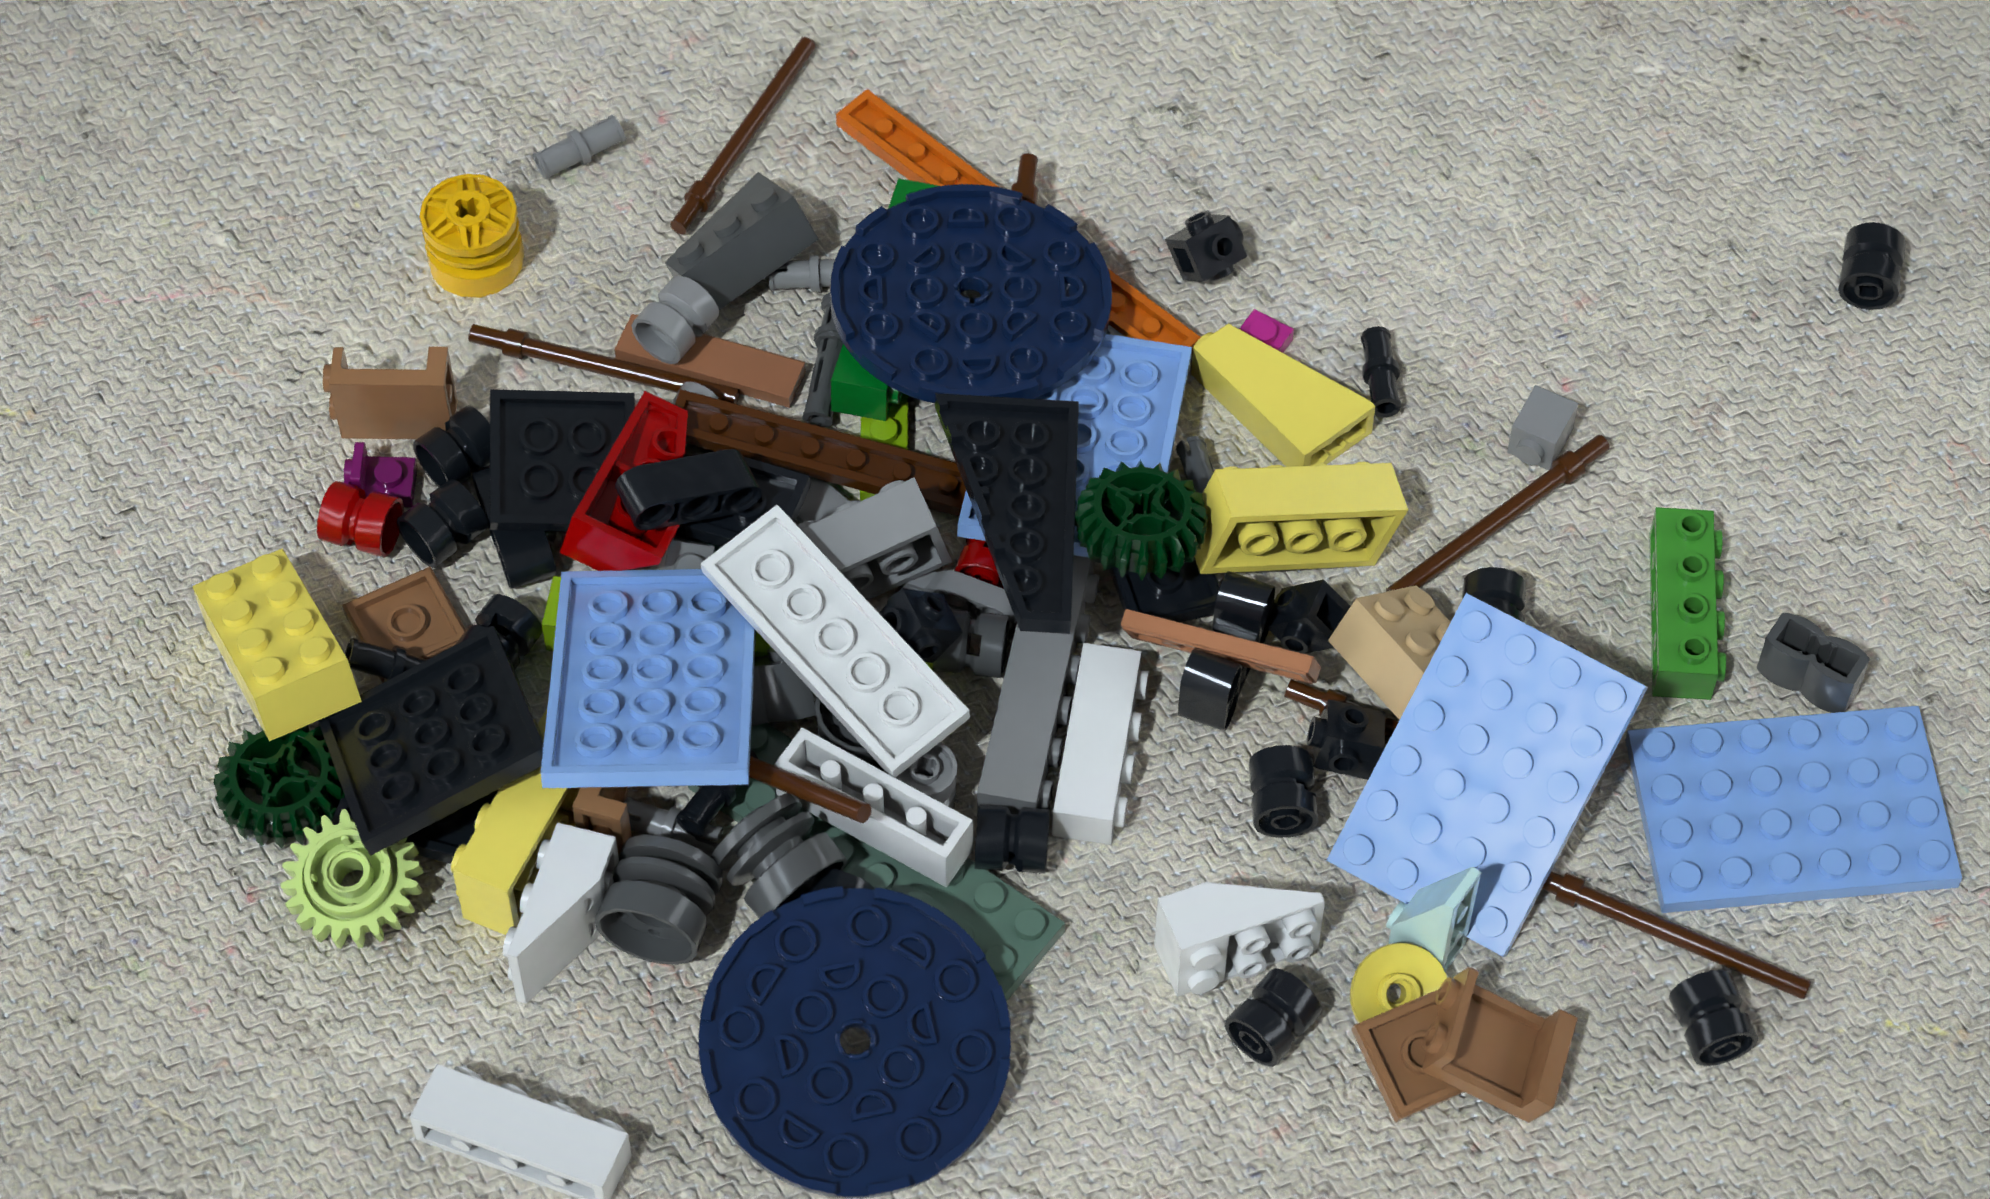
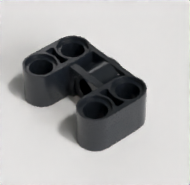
M1228 571L1223 578L1216 598L1212 631L1264 644L1269 632L1265 626L1273 611L1275 586ZM1193 649L1187 660L1180 683L1178 716L1226 731L1234 715L1239 695L1250 672V668L1242 667L1240 663Z

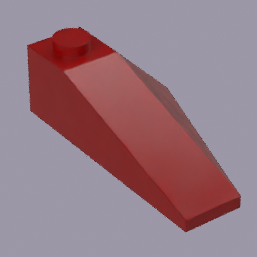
M644 391L574 512L560 550L561 554L597 571H622L660 564L678 531L679 525L646 531L636 529L615 488V483L625 471L633 467L684 457L688 419L687 410Z

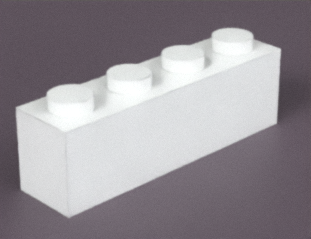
M1083 643L1053 808L1052 836L1111 845L1114 826L1124 827L1128 798L1120 797L1122 783L1131 784L1135 755L1127 754L1129 741L1138 742L1142 713L1134 712L1136 699H1146L1149 671L1141 670L1142 651Z
M804 728L799 730L774 764L776 767L870 804L872 811L869 819L865 823H860L798 798L802 804V809L809 811V813L946 888L973 851L972 819ZM776 789V793L779 796L786 793L784 791Z
M436 1064L410 1115L414 1135L417 1140L577 1199H611L632 1156L628 1133L617 1123L604 1118H598L596 1121L582 1117L577 1115L571 1107L558 1101H549L548 1104L530 1098L521 1088L504 1083L501 1086H497L483 1081L478 1074L461 1066L450 1069Z

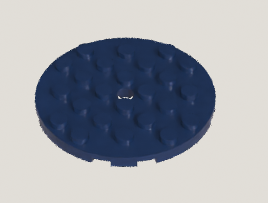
M960 184L927 188L907 194L906 201L894 205L887 210L883 206L879 207L856 225L855 234L845 246L840 247L834 261L830 289L832 318L843 344L855 360L875 378L908 396L930 403H935V393L1034 399L1053 391L1076 376L1091 361L1101 346L1109 326L1112 305V285L1106 262L1094 242L1089 243L1077 231V223L1050 204L1042 208L1022 200L1023 193L986 185ZM966 290H975L982 296L975 298L974 303H970V299L962 296L960 293Z
M843 886L820 889L803 894L800 898L784 904L774 911L770 910L735 940L723 956L712 976L701 1010L699 1061L702 1079L712 1108L727 1134L754 1163L769 1174L802 1190L829 1197L852 1199L891 1195L922 1184L946 1170L966 1153L987 1127L1000 1101L1010 1067L1011 1023L1008 1005L1002 986L999 985L992 968L985 959L984 952L965 930L940 910L909 895L884 888L875 887L874 890L843 888ZM860 1028L868 1034L870 1046L868 1050L861 1054H847L840 1043L841 1035L847 1029Z

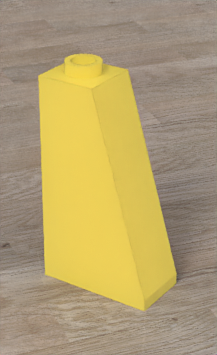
M1229 323L1215 333H1206L1193 347L1191 375L1286 467L1310 466L1317 463L1328 464L1372 433L1376 406L1370 400Z

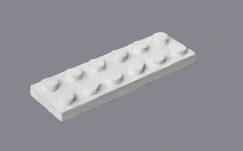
M778 505L774 506L700 563L702 572L877 763L894 778L970 719V710Z

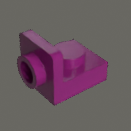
M355 442L353 459H346L344 463V483L364 489L366 497L371 492L377 491L401 498L404 507H413L418 469L416 458L368 456L365 442Z

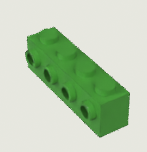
M1656 507L1649 532L1652 696L1711 700L1716 681L1723 682L1725 679L1726 654L1725 652H1718L1717 640H1722L1724 636L1725 613L1716 609V599H1721L1723 594L1724 574L1723 570H1715V559H1720L1723 538L1722 530H1714V511Z

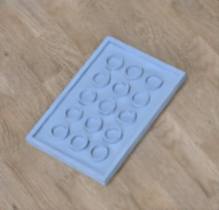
M1106 334L1097 353L1076 376L1053 391L1034 398L1079 401L1075 512L1077 511V501L1081 491L1086 490V485L1090 478H1099L1103 468L1116 472L1120 462H1123L1129 468L1137 466L1141 459L1144 467L1154 468L1161 463L1163 472H1169L1191 361L1192 347ZM966 490L958 521L957 537L986 541ZM1075 526L1074 555L1089 558L1087 548L1080 546L1078 532H1076L1077 526Z
M702 569L561 572L541 765L542 788L749 785L756 630L706 577Z
M1466 593L1326 861L1406 904L1410 902L1420 888L1470 867L1476 868L1481 871L1467 938L1502 957H1506L1648 687Z
M1919 706L1627 731L1625 741L1661 913L1958 888L1961 883L1962 874Z

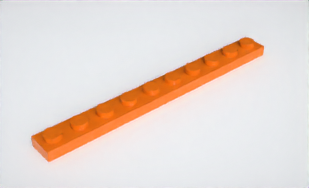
M868 89L836 114V125L908 180L938 186L970 184L999 187ZM1108 268L1112 285L1110 326L1125 337L1192 347L1193 352L1194 345L1201 338L1199 335Z

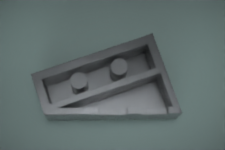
M757 172L697 232L682 244L665 264L673 277L679 275L688 277L706 289L720 310L819 239L795 197Z

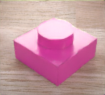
M1255 309L1239 328L1282 353L1293 340V328Z

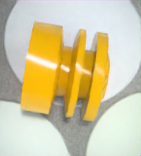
M458 175L447 178L433 187L422 201L420 223L426 243L425 249L432 277L444 290L460 297L480 298L498 293L512 284L522 270L524 250L519 231L520 224L517 217V206L512 192L500 181L486 175Z

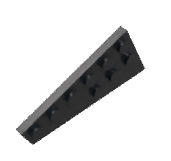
M935 393L936 412L1019 630L1070 634L1079 401Z

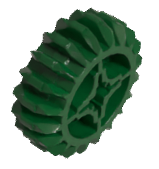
M1141 459L1136 467L1129 468L1123 462H1120L1116 472L1103 468L1099 478H1090L1086 485V490H1082L1081 495L1078 497L1077 511L1075 512V526H1077L1076 532H1078L1080 546L1087 548L1089 560L1101 559L1104 571L1113 567L1119 568L1122 578L1128 572L1138 573L1141 581L1150 572H1153L1162 579L1167 568L1179 573L1184 562H1193L1197 550L1201 549L1205 541L1208 521L1203 494L1195 492L1193 480L1181 481L1178 469L1169 473L1163 472L1161 463L1154 468L1144 467Z
M307 725L270 742L261 726V732L257 734L244 729L242 735L244 743L229 742L227 748L229 756L219 757L217 766L220 773L214 775V786L217 793L215 798L218 808L222 809L225 821L230 827L237 826L239 834L244 839L254 834L256 842L262 847L271 837L275 838L276 844L283 848L289 837H295V840L303 845L305 840L303 829L308 827L316 833L322 832L321 816L326 815L332 821L340 800L345 797L320 726L310 731ZM303 760L311 763L321 771L320 778L310 776L309 770L302 769L301 764ZM246 787L255 789L256 794L263 797L262 805L251 801L244 795Z

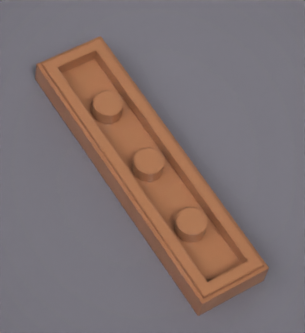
M631 314L615 347L616 359L737 388L742 395L790 408L806 373L805 362L706 334L695 338L696 342L678 363H664L649 354L636 340L632 332V323L638 317L635 314Z
M1125 609L1121 622L1123 630L1136 640L1191 653L1193 649H1198L1240 663L1242 667L1309 684L1317 683L1321 669L1316 659L1310 655Z

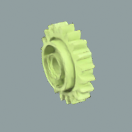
M346 809L341 810L340 822L337 825H333L331 820L326 815L321 816L322 832L316 833L313 829L305 827L303 831L309 843L306 846L297 843H291L290 845L291 850L299 860L296 862L288 861L282 864L285 872L293 877V879H288L281 883L284 893L288 896H293L285 905L291 914H299L296 922L303 931L313 927L312 934L320 943L331 933L333 943L337 948H342L347 936L351 935L358 948H363L367 932H371L379 942L384 941L382 930L384 924L387 923L397 930L402 928L396 916L398 911L414 913L415 909L406 896L422 894L423 890L419 883L411 879L424 873L421 864L418 861L412 860L419 852L413 842L405 843L406 837L396 844L370 855L362 844L355 822H353ZM354 870L363 871V876L358 883L348 887L341 886L346 874Z

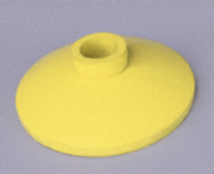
M1391 943L1381 946L1363 959L1353 976L1350 988V1002L1353 1014L1358 1023L1438 990L1447 978V975L1440 962L1430 952L1419 946L1408 943ZM1396 983L1401 989V995L1397 1001L1390 1002L1387 997V990L1392 984Z

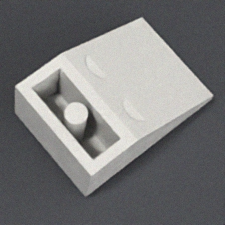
M557 822L551 840L544 839L541 843L536 867L539 869L534 884L528 882L523 890L520 900L522 916L517 928L512 926L509 928L503 945V956L507 957L509 962L508 980L513 981L518 1002L527 1004L601 935L596 928L595 918L605 891L613 884L612 873L614 867L619 862L616 837Z
M1210 882L1158 898L1154 946L1176 996L1178 997L1190 992L1193 994H1203L1214 989L1220 982L1237 976L1240 978H1250L1264 971L1267 966L1285 960L1287 962H1298L1307 958L1319 946L1325 900L1321 893Z

